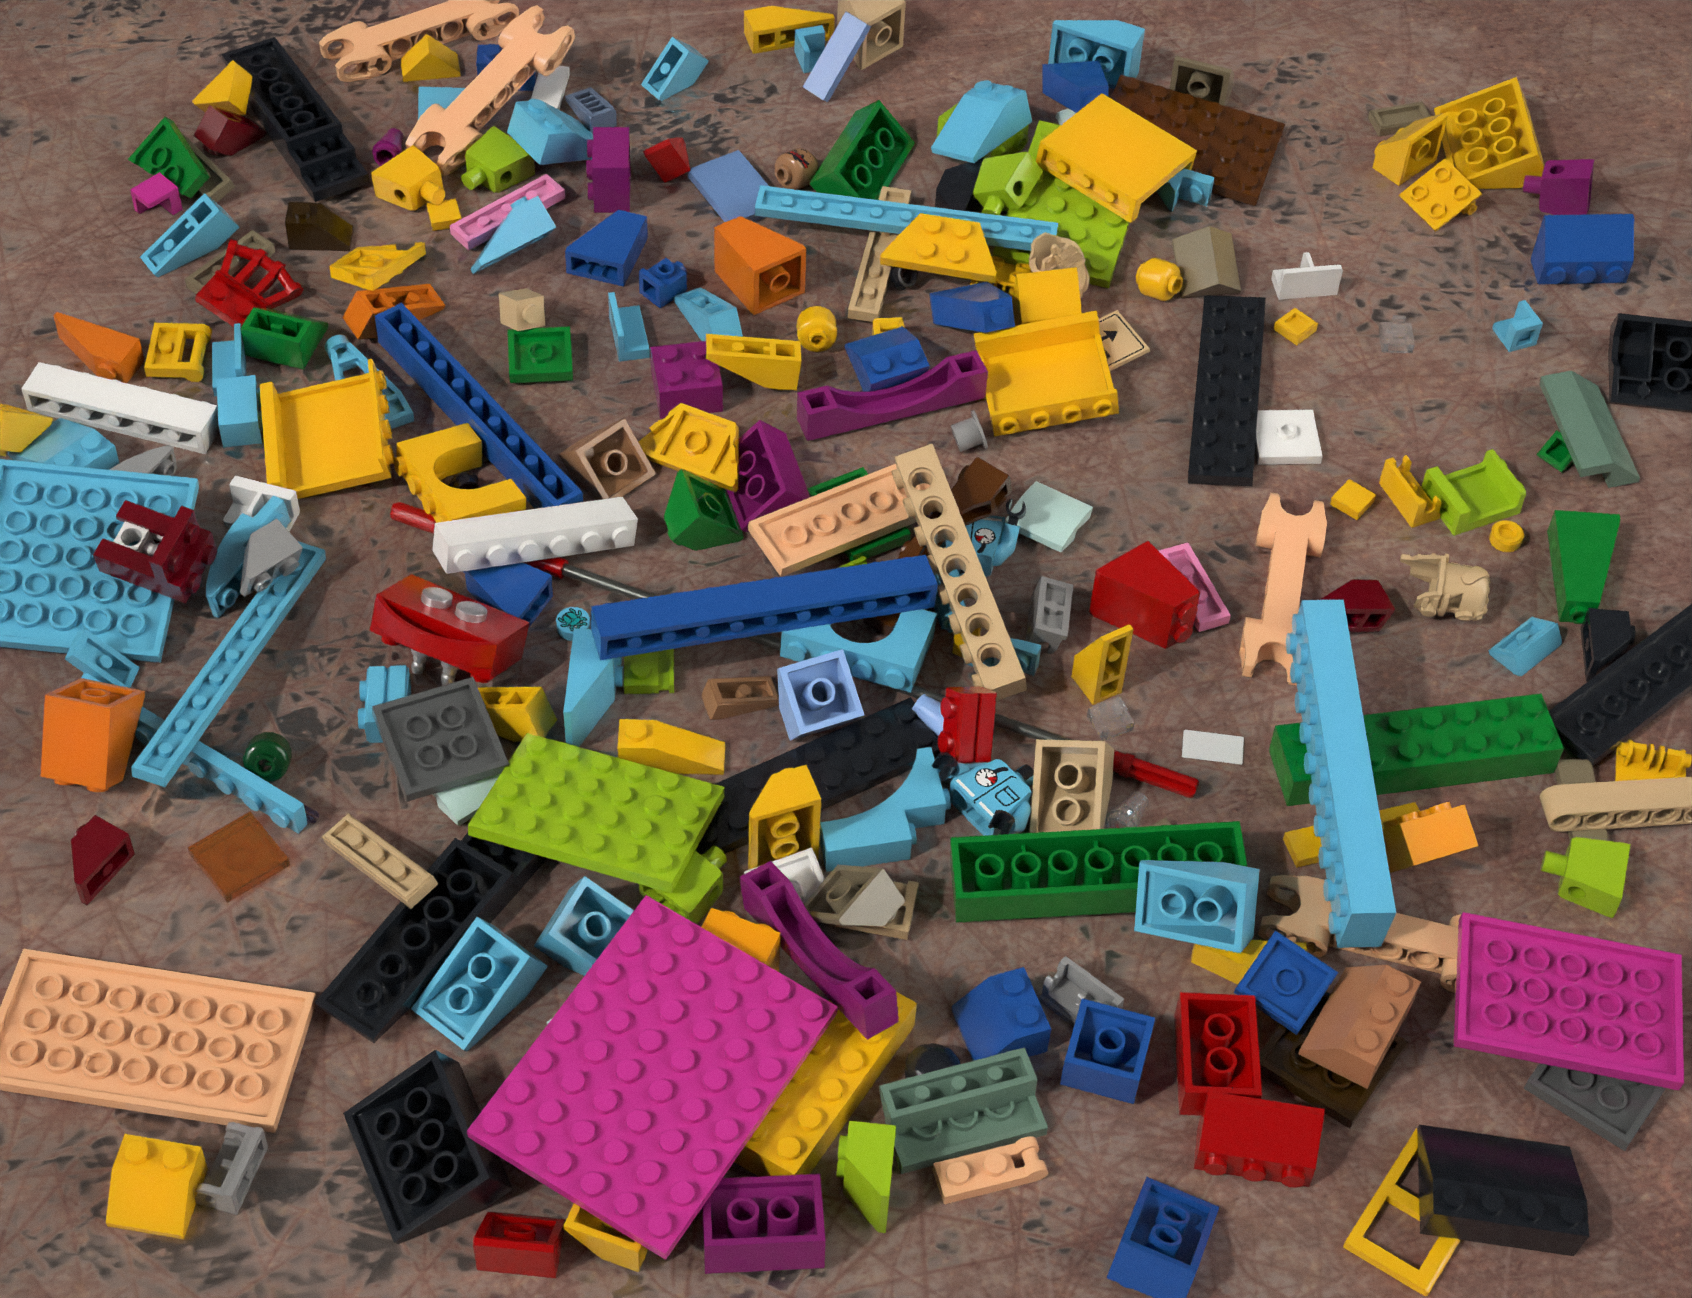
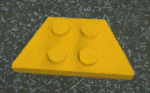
M920 213L880 255V265L996 284L997 272L979 222Z
M416 242L408 250H397L396 244L357 247L329 266L331 278L374 291L381 285L388 283L394 276L403 273L405 268L426 254L425 242Z
M680 403L664 419L658 420L649 427L651 432L638 441L649 461L676 471L684 469L719 487L737 492L739 427L735 422Z

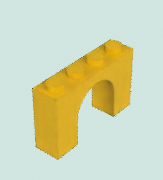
M468 423L396 443L395 471L399 476L404 477L410 492L418 496L425 512L431 514L436 523L526 510V497L512 479L476 489H459L441 482L442 479L482 466V440Z

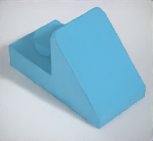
M1183 168L1156 192L1171 212H1173L1178 199L1207 207L1211 199L1214 177Z
M86 628L77 632L65 657L66 661L83 672L82 677L88 673L101 682L131 688L140 668Z

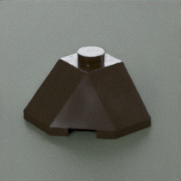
M288 202L285 228L289 250L350 251L353 226L328 205L311 202Z

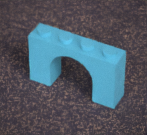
M923 609L902 612L893 631L886 638L871 643H857L846 640L833 631L830 627L831 624L782 631L780 657L801 662L843 649L852 677L911 693L934 638L937 613Z

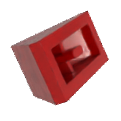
M683 137L669 138L643 151L645 157L664 183L691 171Z

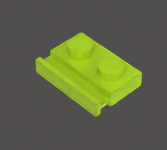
M674 649L624 657V694H659V690H669V693H674Z

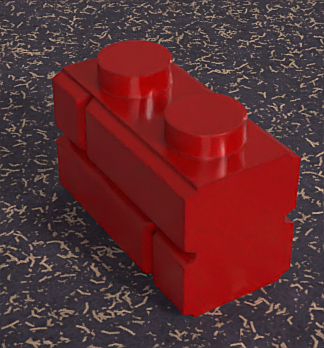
M980 686L946 688V697L942 699L940 705L941 714L944 717L943 732L938 736L940 752L951 754L959 763L991 762L997 692Z

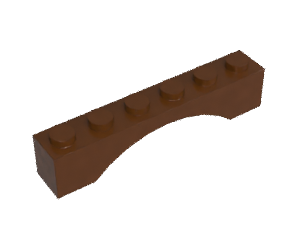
M976 457L970 466L966 465L961 470L958 481L951 491L963 522L967 526L977 520L993 516L1012 492V487L1008 474ZM933 512L932 515H927L926 517L936 519L941 516V513ZM915 535L912 540L904 543L897 559L921 555L929 556L930 554L926 545L920 547ZM901 613L864 618L863 622L883 635L888 636L895 628Z

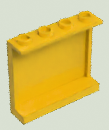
M1101 93L1040 141L1036 163L1045 171L1131 223L1138 217L1143 201L1183 168L1192 170L1197 150Z
M1097 311L1021 324L987 333H973L975 348L988 371L985 397L994 437L1119 414L1118 392L1113 386L1100 335Z
M368 359L369 373L279 394L272 381L260 384L267 484L295 490L297 499L392 478L390 465L395 464L393 449L391 445H388V439L392 438V431L388 419L385 420V414H389L390 410L386 395H383L382 392L383 389H387V383L383 370H377L373 359Z

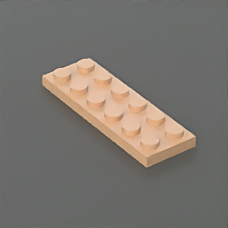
M893 464L749 521L748 531L780 577L917 521L915 516L909 518L903 504V499L907 498L904 488L898 490L892 470L897 468L896 464ZM922 483L917 485L915 488L918 490H925L929 488L930 485Z

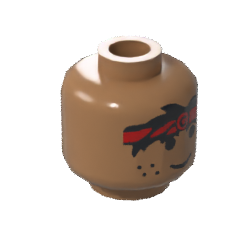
M796 148L785 152L775 162V176L779 183L787 189L798 190L810 185V181L818 170L817 159L804 148Z

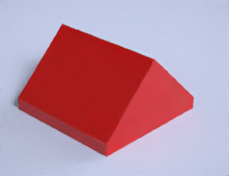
M487 1212L473 1238L477 1270L556 1278L566 1219Z

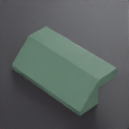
M1573 371L1541 376L1539 385L1579 476L1585 477L1602 473L1608 488L1639 482L1640 476L1598 385Z
M1025 1047L879 1085L885 1122L887 1125H896L894 1155L901 1174L933 1166V1163L1013 1144L1024 1137L1033 1136L1037 1138L1047 1135L1048 1126L1035 1096L1038 1079Z

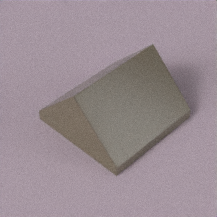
M1207 226L1172 240L1175 264L1179 267L1183 279V285L1180 290L1181 298L1241 292L1231 233Z

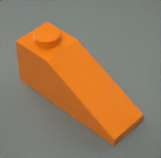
M431 284L380 288L374 291L360 290L356 291L342 318L358 340L378 338L375 315L400 303L418 320L442 311L446 305Z
M59 312L53 315L59 338L96 376L128 383L145 361L139 338Z

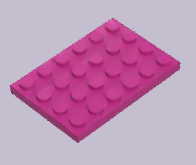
M1462 912L1458 923L1454 1047L1679 1091L1684 1084L1682 955Z

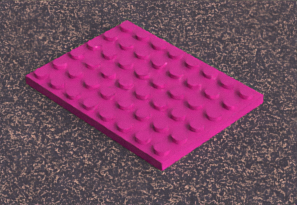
M646 895L468 1128V1138L666 1260L837 1015L838 1006Z

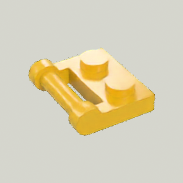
M154 322L144 366L146 377L186 378L191 382L201 381L204 375L202 364L206 344L211 340L212 329L205 324ZM186 339H193L194 344L190 362H181Z

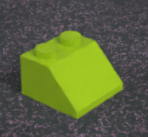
M849 1121L848 1135H840L836 1177L844 1178L843 1194L877 1232L886 1233L896 1125Z

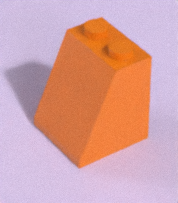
M742 216L714 227L715 273L753 315L805 293L806 247L803 244Z
M80 678L45 694L40 777L54 779V782L59 785L78 784L87 786V790L92 792L108 791L110 787L123 781L145 698V691Z

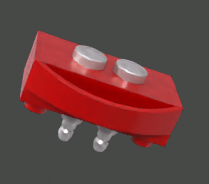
M410 574L376 594L370 631L382 636L381 641L387 645L398 646L402 644L411 648L414 660L411 668L414 674L423 673L427 657L430 656L440 660L443 667L441 682L444 686L455 682V674L458 669L471 673L470 677H474L476 682L488 683L491 679L521 660L530 622Z

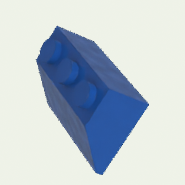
M1544 215L1530 259L1537 283H1626L1634 262V215Z

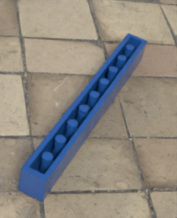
M402 303L375 315L378 343L456 426L465 423L471 426L482 440V453L507 480L512 479L534 509L583 502V492Z
M926 555L905 557L591 606V631L600 660L933 608L935 606L938 583Z

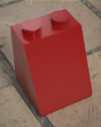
M1146 541L1096 569L1089 613L1093 617L1118 628L1130 624L1133 628V635L1167 649L1176 643L1185 642L1192 635L1200 591L1149 541Z

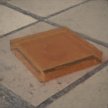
M251 811L188 847L189 855L227 903L290 866L289 858Z

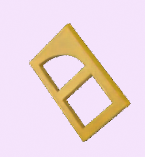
M1416 1128L1347 1237L1343 1248L1419 1294L1428 1296L1461 1240L1438 1237L1418 1270L1364 1238V1235L1385 1202L1420 1221L1419 1198L1396 1185L1418 1150Z

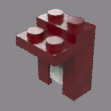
M125 500L116 514V519L124 522L113 542L102 538L93 554L99 571L186 603L191 593H196L199 589L202 573L206 566H210L216 558L217 547L212 532L200 528L194 510L184 506L180 507L173 518ZM140 541L136 545L128 546L131 542Z

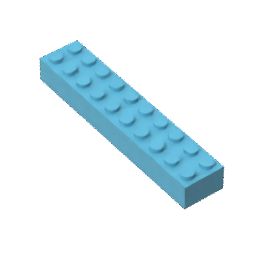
M1302 600L1298 614H1293L1292 632L1286 635L1287 654H1292L1293 657L1290 677L1292 683H1297L1298 692L1295 694L1296 713H1301L1302 716L1299 735L1301 743H1306L1307 753L1304 756V769L1306 774H1311L1312 784L1309 786V801L1311 805L1316 806L1317 815L1314 817V833L1316 837H1320L1322 845L1319 848L1318 854L1319 866L1321 869H1325L1327 878L1324 880L1323 892L1325 901H1330L1332 910L1328 918L1329 931L1336 936L1337 948L1381 947L1396 915V908L1344 600Z

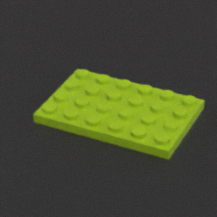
M1039 120L1028 151L1035 162L1040 141L1060 125ZM1042 169L1043 172L1022 207L1008 210L1006 216L1058 223L1057 236L1068 238L1080 246L1086 260L1085 266L1090 276L1089 284L1109 289L1130 223ZM995 246L993 256L1003 258L1005 263L1013 265L1017 263L1029 264L1031 251Z
M527 733L509 760V766L503 769L468 824V835L672 893L724 799V787Z

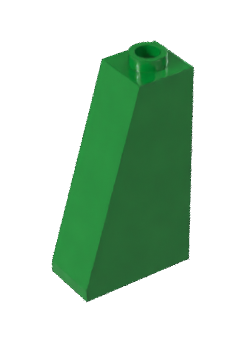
M1554 511L1547 534L1559 622L1582 624L1588 608L1598 609L1621 520L1620 514Z

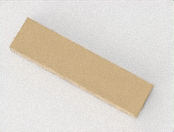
M349 813L322 836L327 846L410 909L438 885L433 875Z

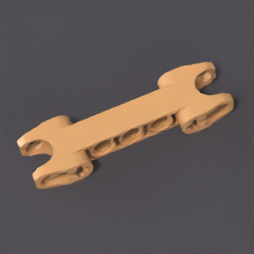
M448 0L447 2L372 27H368L367 24L361 21L344 25L323 37L319 42L320 52L324 58L330 60L340 59L335 64L337 77L340 81L354 82L371 79L386 73L390 69L392 61L402 58L426 34L442 44L471 34L476 40H486L501 34L504 28L514 18L519 16V9L515 4L511 3L498 4L500 0ZM507 12H511V15L507 20H498L499 16ZM340 41L342 43L341 46L328 50L332 42ZM356 64L352 72L344 73L347 66Z
M538 5L529 8L514 18L499 36L498 44L503 48L502 51L446 109L435 103L420 116L405 143L407 149L414 145L423 152L430 146L439 145L445 147L436 163L443 176L453 173L459 167L466 164V151L483 136L479 131L536 71L543 76H549L562 63L575 39L574 29L567 25L562 26L552 34L543 35L537 33L545 19L543 9Z
M1270 492L1269 499L1261 513L1255 545L1271 549L1261 619L1245 617L1239 650L1242 676L1252 677L1254 668L1258 663L1264 660H1273L1281 663L1286 669L1288 684L1297 686V683L1291 682L1290 667L1293 657L1292 654H1287L1286 635L1292 632L1293 614H1298L1306 555L1319 558L1322 555L1327 528L1324 502L1314 500L1313 507L1309 513L1295 516L1287 513L1281 507L1279 494Z
M1271 876L1267 895L1274 901L1289 907L1294 914L1290 916H1263L1258 935L1268 941L1274 933V930L1270 928L1281 930L1283 932L1279 933L1292 942L1306 943L1307 952L1315 957L1324 956L1328 951V946L1337 948L1336 936L1329 931L1328 918L1332 910L1330 901H1325L1324 880L1311 876ZM1279 887H1285L1292 891L1282 890ZM1396 913L1381 947L1338 949L1440 973L1441 986L1447 991L1456 993L1458 923L1461 915L1452 917L1450 924L1445 925Z

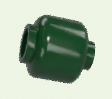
M274 732L260 733L249 741L243 756V766L269 783L275 782L287 773L292 759V748L288 741L280 734Z

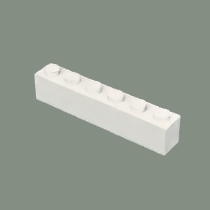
M38 362L21 388L28 411L55 418H63L72 422L202 454L207 453L219 432L217 405L152 390L147 387L123 383L118 380L98 377L85 372L65 369L57 365Z
M623 497L438 522L435 523L432 551L445 573L449 574L634 546L638 518Z

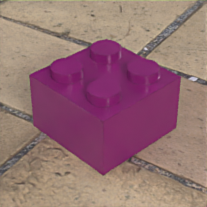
M593 127V139H587V157L592 158V160L586 161L587 178L593 180V182H588V200H594V213H614L617 210L630 212L631 162L629 127Z
M706 341L650 347L651 375L660 419L665 418L680 403L708 413L723 412V384L720 370L717 364L706 359Z

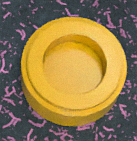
M1508 520L1498 521L1492 526L1489 541L1499 551L1514 552L1522 544L1524 531L1515 522Z

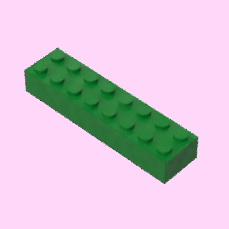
M1542 693L1363 715L1376 795L1551 774L1555 772L1564 750ZM1300 723L1276 725L1269 747V753L1287 806L1310 804L1309 786L1312 784L1311 774H1306L1304 769V756L1307 753L1306 743H1301Z
M1240 821L950 837V867L955 921L972 922L1136 912L1139 863L1142 860L1226 862L1247 867Z

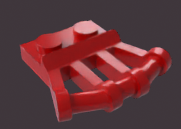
M230 239L221 269L217 270L215 275L196 294L195 301L232 327L236 323H241L242 327L253 307L274 309L296 299L303 293L304 289L299 282H295L285 269L286 265L281 261L275 262L261 248L258 250L239 245L236 240ZM234 256L250 260L235 277L229 275ZM261 266L268 273L251 290L244 283ZM278 279L285 290L263 298L262 295Z

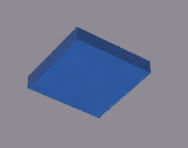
M1275 930L1235 988L1234 993L1237 995H1255L1257 1009L1297 1035L1339 972Z

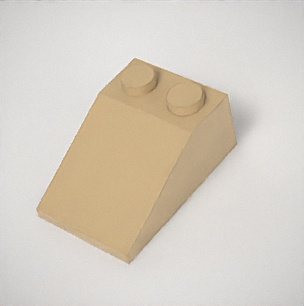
M1036 739L1030 833L1104 829L1112 787L1114 749L1106 741Z

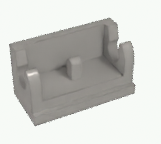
M1041 576L1030 598L1025 641L1036 644L1040 642L1049 643L1048 654L1054 653L1061 641H1066L1068 637L1073 593L1072 584Z
M1067 956L1059 962L1055 976L1051 977L1048 975L1046 977L1042 995L1039 997V1001L1073 1027L1082 998L1123 1008L1124 998Z
M229 1122L225 1129L227 1131L224 1136L225 1140L205 1182L199 1184L195 1200L197 1204L237 1215L268 1149V1144L263 1128H254Z

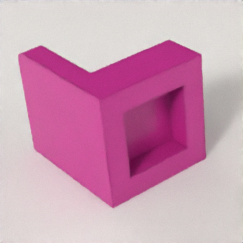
M160 172L130 189L134 209L139 214L157 204H160L172 215L183 210L178 187Z

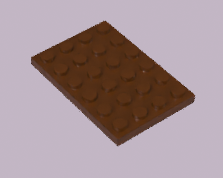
M1120 75L1111 99L1197 150L1191 171L1214 177L1213 194L1256 206L1285 127L1284 123L1197 98L1190 94L1167 89L1163 86L1137 80L1133 77Z

